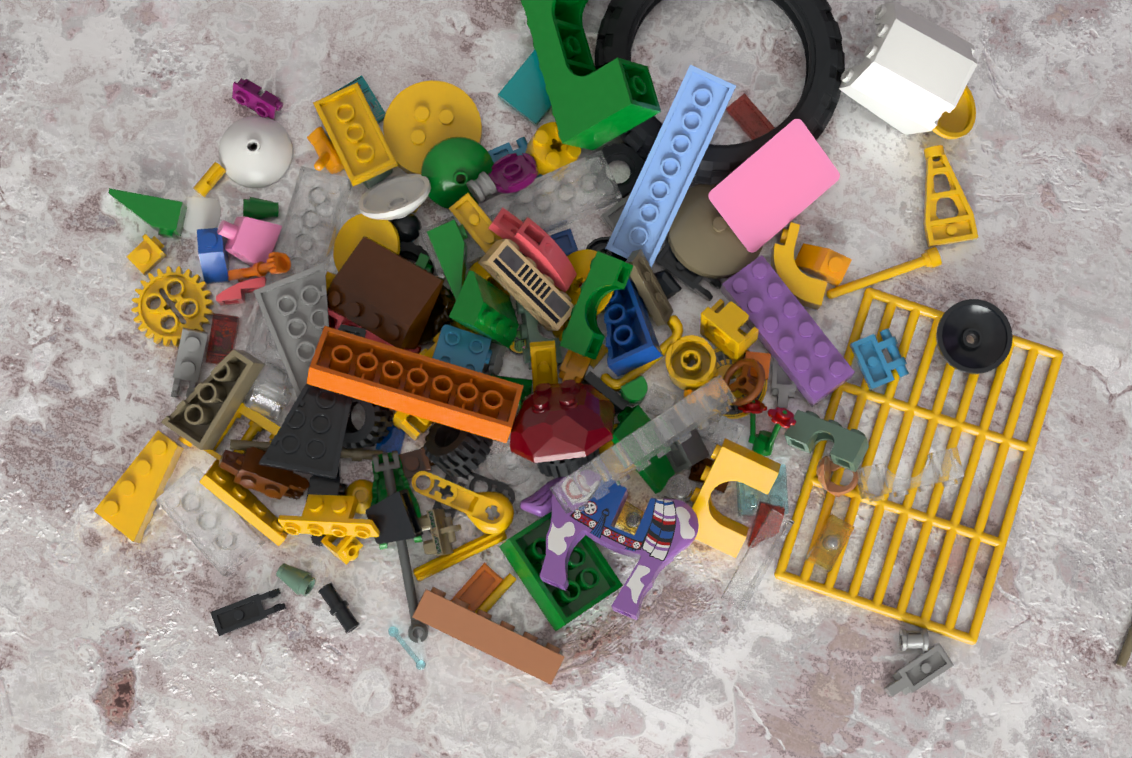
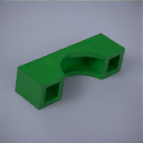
M597 251L596 256L591 261L588 276L581 286L578 301L572 308L570 321L562 333V340L559 346L596 360L605 338L597 324L596 314L598 306L608 293L625 289L633 265Z

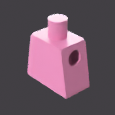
M243 216L237 217L234 224L223 220L218 227L217 234L228 238L225 245L227 252L252 267L257 262H267V259H269L268 255L273 252L282 226Z

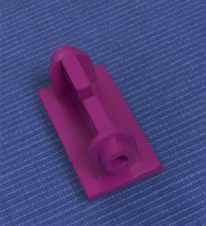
M241 78L238 83H233V99L239 104L254 110L259 116L268 117L275 121L276 110L280 111L284 104L281 102V98L267 90L262 96L258 95L262 91V87L251 82L249 79L244 80Z

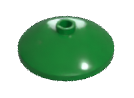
M451 137L440 141L429 150L422 163L421 176L427 177L431 184V190L428 195L430 199L437 205L449 209L467 193L475 200L466 183L470 180H476L478 174L483 171L489 176L494 162L489 152L477 141L466 137ZM459 174H463L465 176L464 180L461 182L456 181V177Z

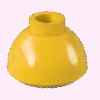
M355 480L346 489L345 496H355L358 500L355 513L366 514V510L371 507L373 482L370 480Z

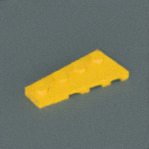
M216 459L199 482L276 545L280 546L288 533L280 525L278 518L249 489L233 482L234 475L218 467L220 461Z

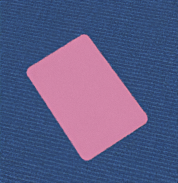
M794 119L709 192L708 197L749 252L754 253L839 180L840 173L802 120Z

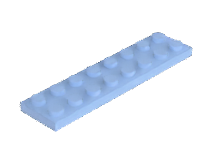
M689 66L605 249L628 259L633 251L641 249L652 268L736 85L695 66Z

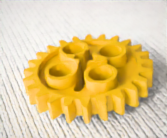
M167 266L166 273H163L158 268V276L154 277L149 273L150 281L148 283L143 280L140 281L144 288L143 290L135 289L140 296L139 298H132V301L138 304V307L132 308L131 311L139 314L133 320L136 323H142L138 329L141 332L147 330L146 338L150 339L154 336L153 342L159 344L163 339L164 346L168 347L172 341L174 346L179 347L183 328L205 332L202 325L203 323L211 324L206 316L214 315V312L208 309L209 306L214 305V302L207 299L212 295V292L210 290L203 291L207 287V283L205 281L199 283L201 277L198 274L192 277L190 269H187L183 274L180 266L177 267L175 272H173L170 266ZM176 284H181V291L176 295H171V288ZM160 289H164L169 299L175 303L176 309L184 317L186 324H182L178 316L171 310V306L161 295ZM154 299H160V306L152 310L150 308L151 302ZM189 304H195V312L186 315L185 308ZM170 318H174V327L165 329V322Z

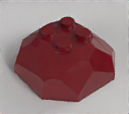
M572 379L552 385L549 383L538 384L535 387V391L523 398L517 408L510 436L511 452L533 463L586 457L613 439L614 405L592 385L576 383Z

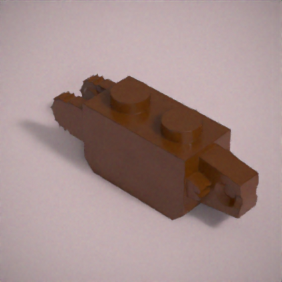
M256 447L247 448L244 454L229 450L223 452L218 467L233 474V482L240 484L244 488L256 490L270 498L280 500L283 496L297 500L304 495V492L310 486L307 478L293 473V471L259 465L266 451Z

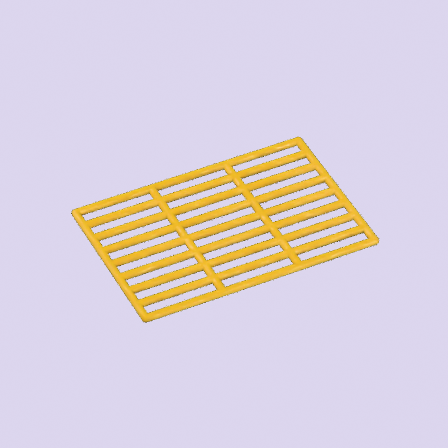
M868 287L865 289L844 354V359L850 366L854 359L850 344L860 340L872 299L887 303L876 336L878 343L883 341L880 331L890 328L896 307L910 311L898 349L901 357H905V360L919 315L934 319L908 402L894 398L900 379L896 369L891 371L895 380L887 383L884 394L869 390L864 376L861 386L845 382L832 392L824 416L825 421L834 420L843 391L857 396L847 427L848 430L858 429L867 399L881 404L868 443L869 448L864 456L858 475V483L853 490L843 494V496L851 498L842 526L848 531L841 529L838 546L834 551L824 584L810 580L816 561L810 556L817 558L836 496L827 491L800 576L786 571L812 487L814 485L822 488L818 481V476H816L818 462L822 459L827 440L820 441L815 445L774 576L776 579L974 645L978 640L1064 355L1060 350L1012 335L1010 352L996 369L979 426L965 422L979 374L968 375L956 417L953 418L941 414L955 370L947 362L932 410L917 406L936 348L937 326L945 312ZM1014 346L1028 350L1005 429L1003 434L989 430ZM1041 354L1052 358L1030 433L1027 442L1013 438V434L1037 356ZM890 407L905 413L879 495L875 496L864 492ZM914 415L927 419L928 423L901 505L888 500ZM939 423L951 427L952 430L925 513L913 509L912 505ZM963 431L975 435L976 438L949 521L937 517L936 513L961 432ZM987 439L1000 445L973 529L961 525L960 521L983 446ZM1009 447L1023 451V456L997 537L985 533L984 529ZM845 468L833 471L831 482L838 486H845L840 484ZM860 502L875 506L849 591L846 592L834 588ZM884 510L899 514L873 599L869 600L858 596ZM908 518L923 522L897 608L882 604ZM932 526L947 530L921 616L906 612ZM956 534L971 538L945 625L930 619ZM980 542L995 546L971 627L969 633L955 629V624Z

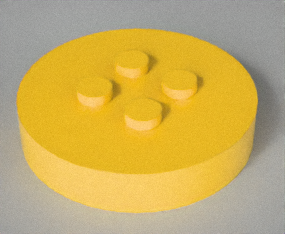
M431 80L415 83L402 90L393 99L384 117L383 135L398 167L407 174H421L425 156L440 141L451 137H466L481 144L482 124L475 103L463 90L447 82Z

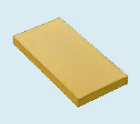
M358 82L313 102L353 187L398 166Z

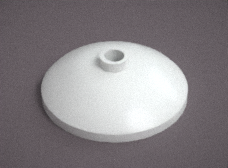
M249 116L236 121L226 130L219 145V160L221 166L226 170L225 173L235 183L248 188H264L276 183L286 174L293 158V147L288 133L278 122L268 117ZM252 144L257 145V149L254 151L249 150Z
M421 174L394 176L368 189L361 196L358 207L364 216L371 219H400L415 211L426 200L431 190V184L428 178L421 176Z

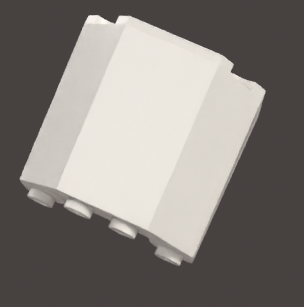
M895 1L881 4L874 12V23L878 26L875 31L876 37L873 43L865 50V58L862 64L847 68L843 72L839 89L905 135L931 131L937 126L942 113L945 111L950 113L956 107L977 66V59L972 55L975 47L968 41Z

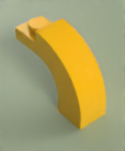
M790 222L787 229H782L779 243H783V245L775 243L772 248L771 267L801 305L818 310L823 303L827 281L809 277L797 267L794 259V248L800 224Z

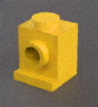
M326 535L321 540L322 544L347 565L349 561L355 560L358 557L359 550L363 545L355 536H345L335 546L332 543L338 537Z

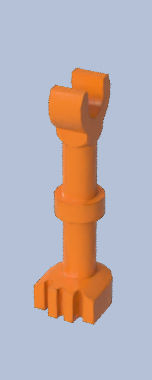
M272 252L269 253V259H267L266 263L260 261L253 264L252 267L229 270L228 281L238 280V282H243L253 276H265L268 272L272 274L286 273L291 268V261L285 253Z

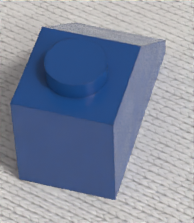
M218 228L197 229L198 255L203 278L207 284L230 282L228 281L229 258L228 252L225 250L227 238L217 234Z

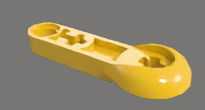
M419 471L412 478V487L417 493L465 513L473 524L484 533L492 535L501 533L508 529L513 522V505L509 498L502 493L473 492L426 471ZM423 475L429 477L431 482L426 490H420L416 486V480ZM435 480H438L440 483L437 486L442 489L450 486L453 496L447 497L444 500L442 499L443 495L438 491H435L434 496L429 493L434 489ZM491 506H496L500 516L497 519L494 517V520H489V515L486 513L488 507L492 509Z

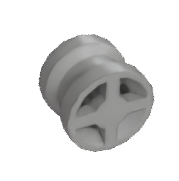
M484 171L478 174L476 180H470L466 183L470 193L479 203L485 201L486 196L497 192L493 181Z

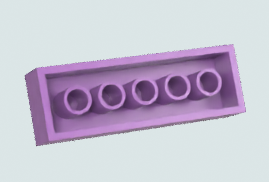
M762 255L722 283V294L729 302H734L749 315V319L745 323L750 329L753 327L759 329V341L771 356L777 360L779 366L783 368V371L790 380L795 383L797 389L811 407L852 378L855 371Z

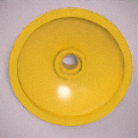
M967 85L956 107L950 113L947 111L942 113L937 126L932 129L939 136L947 139H958L969 133L974 126L976 107L972 93Z

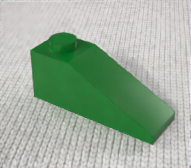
M109 188L108 193L116 201L156 230L158 235L167 238H173V235L181 236L187 207L183 202Z
M454 219L427 231V234L453 295L457 300L466 278L467 244L465 239L469 237L463 224L458 226Z

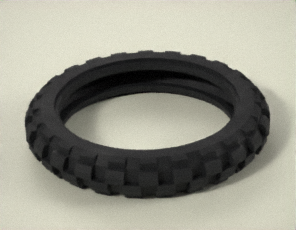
M662 0L610 1L597 34L595 47L596 70L616 58L631 61V50L640 25L649 12ZM771 0L792 21L803 44L806 58V77L801 98L790 115L780 125L763 136L739 144H709L692 180L694 183L705 185L719 184L794 119L802 120L815 140L823 133L839 102L841 76L845 71L842 35L827 0ZM653 116L619 136L625 144L627 143L646 161L663 123Z

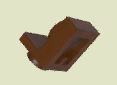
M424 447L399 454L407 479L413 478L419 471L433 473L431 466H435V464L425 455L426 450Z

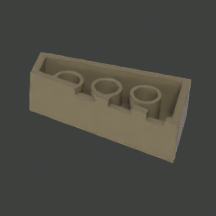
M233 349L210 372L211 374L194 388V391L187 399L182 400L176 406L177 409L170 416H166L161 423L200 450H213L265 364L244 350Z

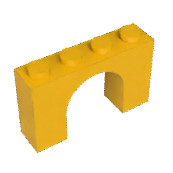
M725 438L721 446L716 444L710 457L714 459L711 467L706 465L700 478L704 482L701 488L696 487L690 501L694 502L691 508L696 513L699 523L698 534L695 539L736 558L747 537L749 527L722 515L712 502L711 492L721 483L738 481L768 494L779 474L781 464Z

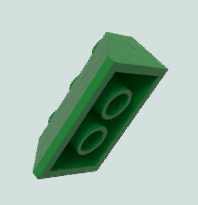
M469 270L449 317L475 334L492 339L491 342L509 348L512 341L516 338L519 327L509 295L474 271Z

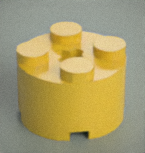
M549 122L537 129L528 142L526 153L534 158L538 167L537 175L541 174L548 179H557L565 175L581 154V148L562 144L558 136L556 122Z
M687 335L681 337L674 344L672 343L667 350L665 357L666 368L672 383L682 390H697L706 387L715 378L717 373L716 355L711 345L704 338ZM691 360H695L696 364H693L692 367H688L687 364H690Z

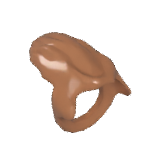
M825 456L818 462L816 470L818 481L822 488L836 497H840L853 490L858 483V472L852 471L853 480L849 485L838 486L831 482L830 476L833 471L844 467L834 464L828 456Z

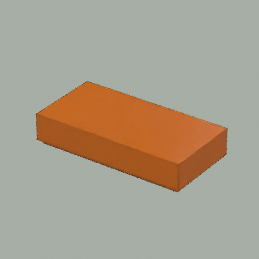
M484 562L451 601L454 602L455 598H458L468 603V609L475 612L503 579Z

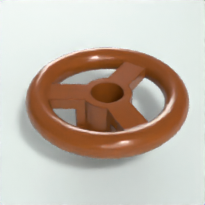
M751 358L741 359L732 364L726 371L722 381L724 398L730 404L736 406L746 405L757 398L765 383L763 366L757 360ZM751 366L756 369L758 379L750 375ZM743 367L741 375L735 382L730 384L733 374ZM738 390L746 396L735 398L731 393Z

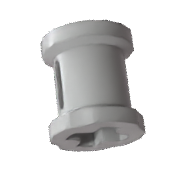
M922 628L921 631L900 629L899 646L901 651H906V649L928 651L929 638L926 628Z

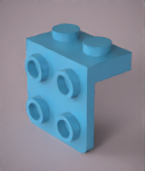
M444 325L432 358L484 373L482 372L484 363H489L492 350L489 349L492 339L450 325Z

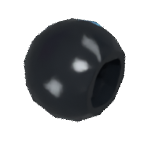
M410 213L406 217L392 220V224L398 232L400 242H413L419 237L422 226L420 220L414 214Z

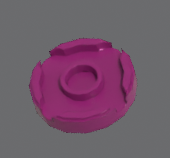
M512 153L496 161L491 167L492 172L491 174L489 173V177L496 186L497 191L513 193L529 186L538 174V167L534 158L527 153H522L523 156H517L516 153Z

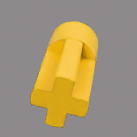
M214 162L193 189L205 197L226 170L220 164Z

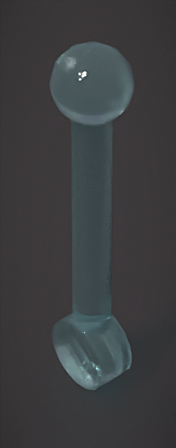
M390 627L388 630L389 635L395 637L415 661L416 668L423 670L426 667L425 661L420 660L398 634V628Z

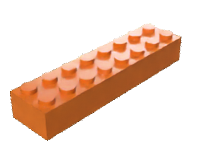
M327 326L323 328L307 378V384L503 443H507L523 390V385Z

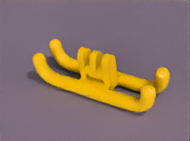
M676 315L670 316L667 322L672 335L659 345L663 356L666 355L672 343L674 344L683 334V325ZM662 357L629 371L620 379H613L607 373L602 374L600 379L615 392L620 391L621 386L644 374Z

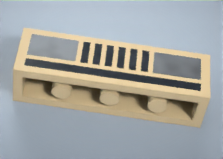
M510 239L497 240L478 263L547 331H558L571 315L572 308L574 307L571 303V298L566 293L559 291L554 286V281L536 268L537 265L532 259L524 257L518 251L519 246Z

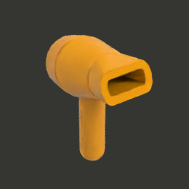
M323 127L316 128L307 136L308 141L314 146L319 157L314 164V168L321 171L325 167L330 174L342 171L344 167L331 140L327 137Z

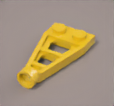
M943 145L924 149L926 177L923 225L928 248L979 238L974 213L944 153ZM935 175H946L950 186L949 191L935 192L933 179ZM942 198H951L958 209V215L956 217L939 219L936 215L937 201Z

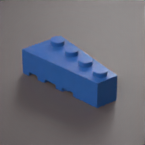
M629 276L625 289L613 291L612 297L605 307L604 323L607 329L606 347L608 348L609 356L607 364L617 376H621L663 356L643 299L639 296L637 288Z

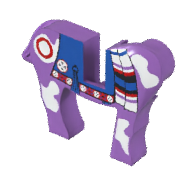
M588 470L569 477L552 479L534 494L522 500L520 508L538 517H543L552 511L551 523L546 535V556L540 573V578L543 582L566 591L569 585L567 571L570 555L574 547L585 535L614 552L639 559L612 604L613 611L634 620H638L642 601L647 592L653 587L659 573L674 561L673 558L691 545L699 529L697 515L688 504L681 500L650 498L635 535L615 528L628 497L627 488Z

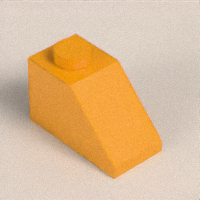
M803 243L795 259L796 265L800 270L823 281H827V283L836 287L842 282L852 259L829 248Z

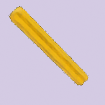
M505 531L493 535L486 533L454 549L452 554L441 555L415 568L413 573L418 581H422L506 540L507 535Z

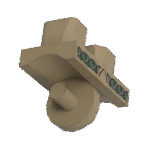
M444 509L426 511V515L418 518L422 531L431 530L432 539L423 542L425 554L440 556L454 553L451 542L457 541L455 532L462 530L461 524L453 525L452 517H446Z

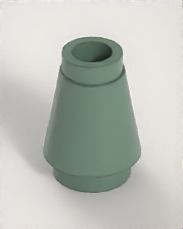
M285 563L279 567L276 576L297 595L307 596L316 582V579L312 577V573Z

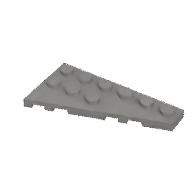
M325 263L253 291L297 398L307 384L309 367L324 326L329 327Z

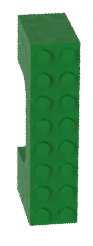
M521 0L527 17V25L533 38V47L536 50L540 63L539 68L544 77L545 89L551 102L552 114L558 127V136L562 144L595 150L661 112L648 66L616 58L598 70L595 69L582 22L583 11L588 0Z

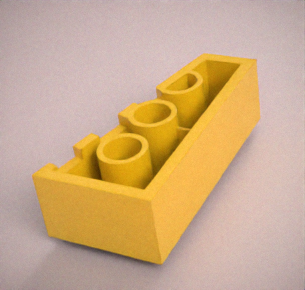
M158 430L94 512L131 541L141 543L145 529L154 515L153 512L164 493L163 490L168 479L171 478L184 448L165 433Z

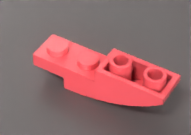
M502 207L488 228L502 239H510L519 246V251L532 259L537 265L536 268L542 274L549 276L554 281V285L566 293L577 275L566 254L530 218L527 217L522 222Z

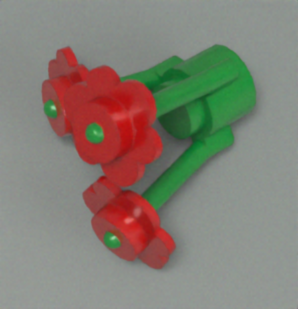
M753 400L746 405L738 406V410H741L743 413H750V436L748 442L753 444L752 451L763 456L771 455L781 426L783 428H790L791 425L796 424L792 412L785 408L776 407L767 411L768 415L772 418L771 421L775 423L772 433L761 430L759 434H756V414L766 411L767 406L764 403H760L759 400Z

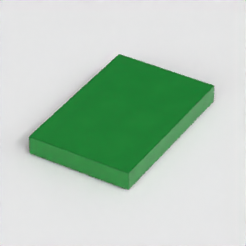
M637 405L629 411L614 429L611 441L653 492L657 494L664 489L676 473L653 430L656 425L643 409Z

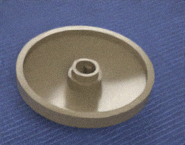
M698 184L689 188L667 234L669 245L676 258L690 271L707 278L722 279L732 277L759 256L763 246L754 253L749 252L709 200V192L718 184Z

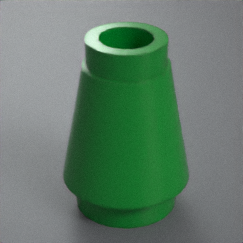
M254 197L243 199V216L257 220L278 217V202Z

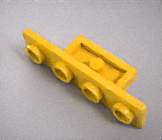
M308 494L302 516L279 515L278 522L283 529L292 535L305 533L321 536L325 534L337 537L357 536L366 539L369 537H379L380 534L373 520L353 519L358 505V500L355 496Z

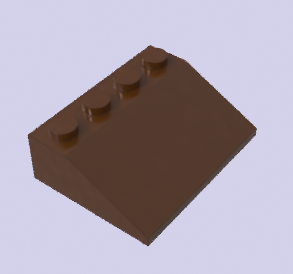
M363 237L332 280L327 292L328 308L400 349H416L445 280L372 239Z

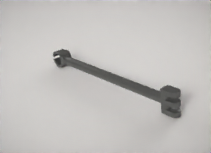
M397 450L392 451L394 461L389 462L387 452L382 453L384 463L380 464L378 455H372L375 472L383 471L388 497L397 492L393 469L400 468ZM406 540L396 541L411 619L408 636L410 640L418 643V637L414 636L413 631L419 628L423 631V635L420 637L421 642H423L428 637V628L421 621L412 618L418 601Z

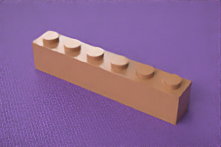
M432 587L431 591L425 589L412 618L550 685L552 684L564 659V656L559 654L560 648L548 642L546 646L537 643L538 637L525 631L523 635L514 632L515 626L503 620L498 624L491 620V614L478 609L477 613L468 609V603L458 598H455L454 602L444 598L446 593L435 587Z

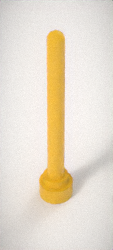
M936 247L926 249L925 253H922L919 258L829 289L826 292V296L829 299H833L923 266L935 268L942 265L940 254Z

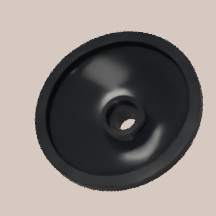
M968 299L954 304L942 315L937 326L936 341L942 357L950 366L963 373L982 374L995 369L1006 359L1012 346V329L1007 317L998 307L984 300ZM967 335H970L974 338V342L972 344L967 342Z

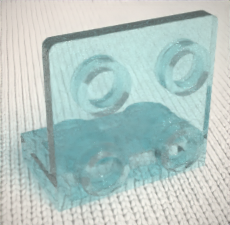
M781 464L779 474L768 494L736 481L738 517L786 515L789 513L785 464Z

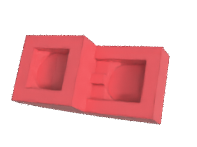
M265 277L237 283L216 296V301L220 305L245 303V293H254V290L269 285V281Z

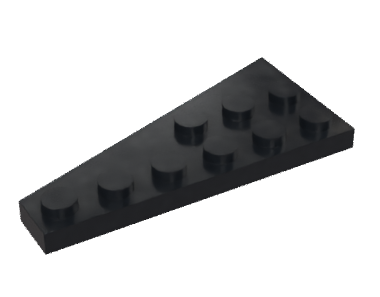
M341 324L338 329L364 338L366 335V329ZM306 384L287 414L278 433L271 441L265 455L261 458L259 465L336 479L353 397Z

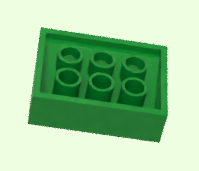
M551 511L510 537L499 548L556 632L621 588L623 584L594 541L587 535L577 543L570 555L567 571L569 585L566 591L541 580L540 573L546 556V535L551 523Z

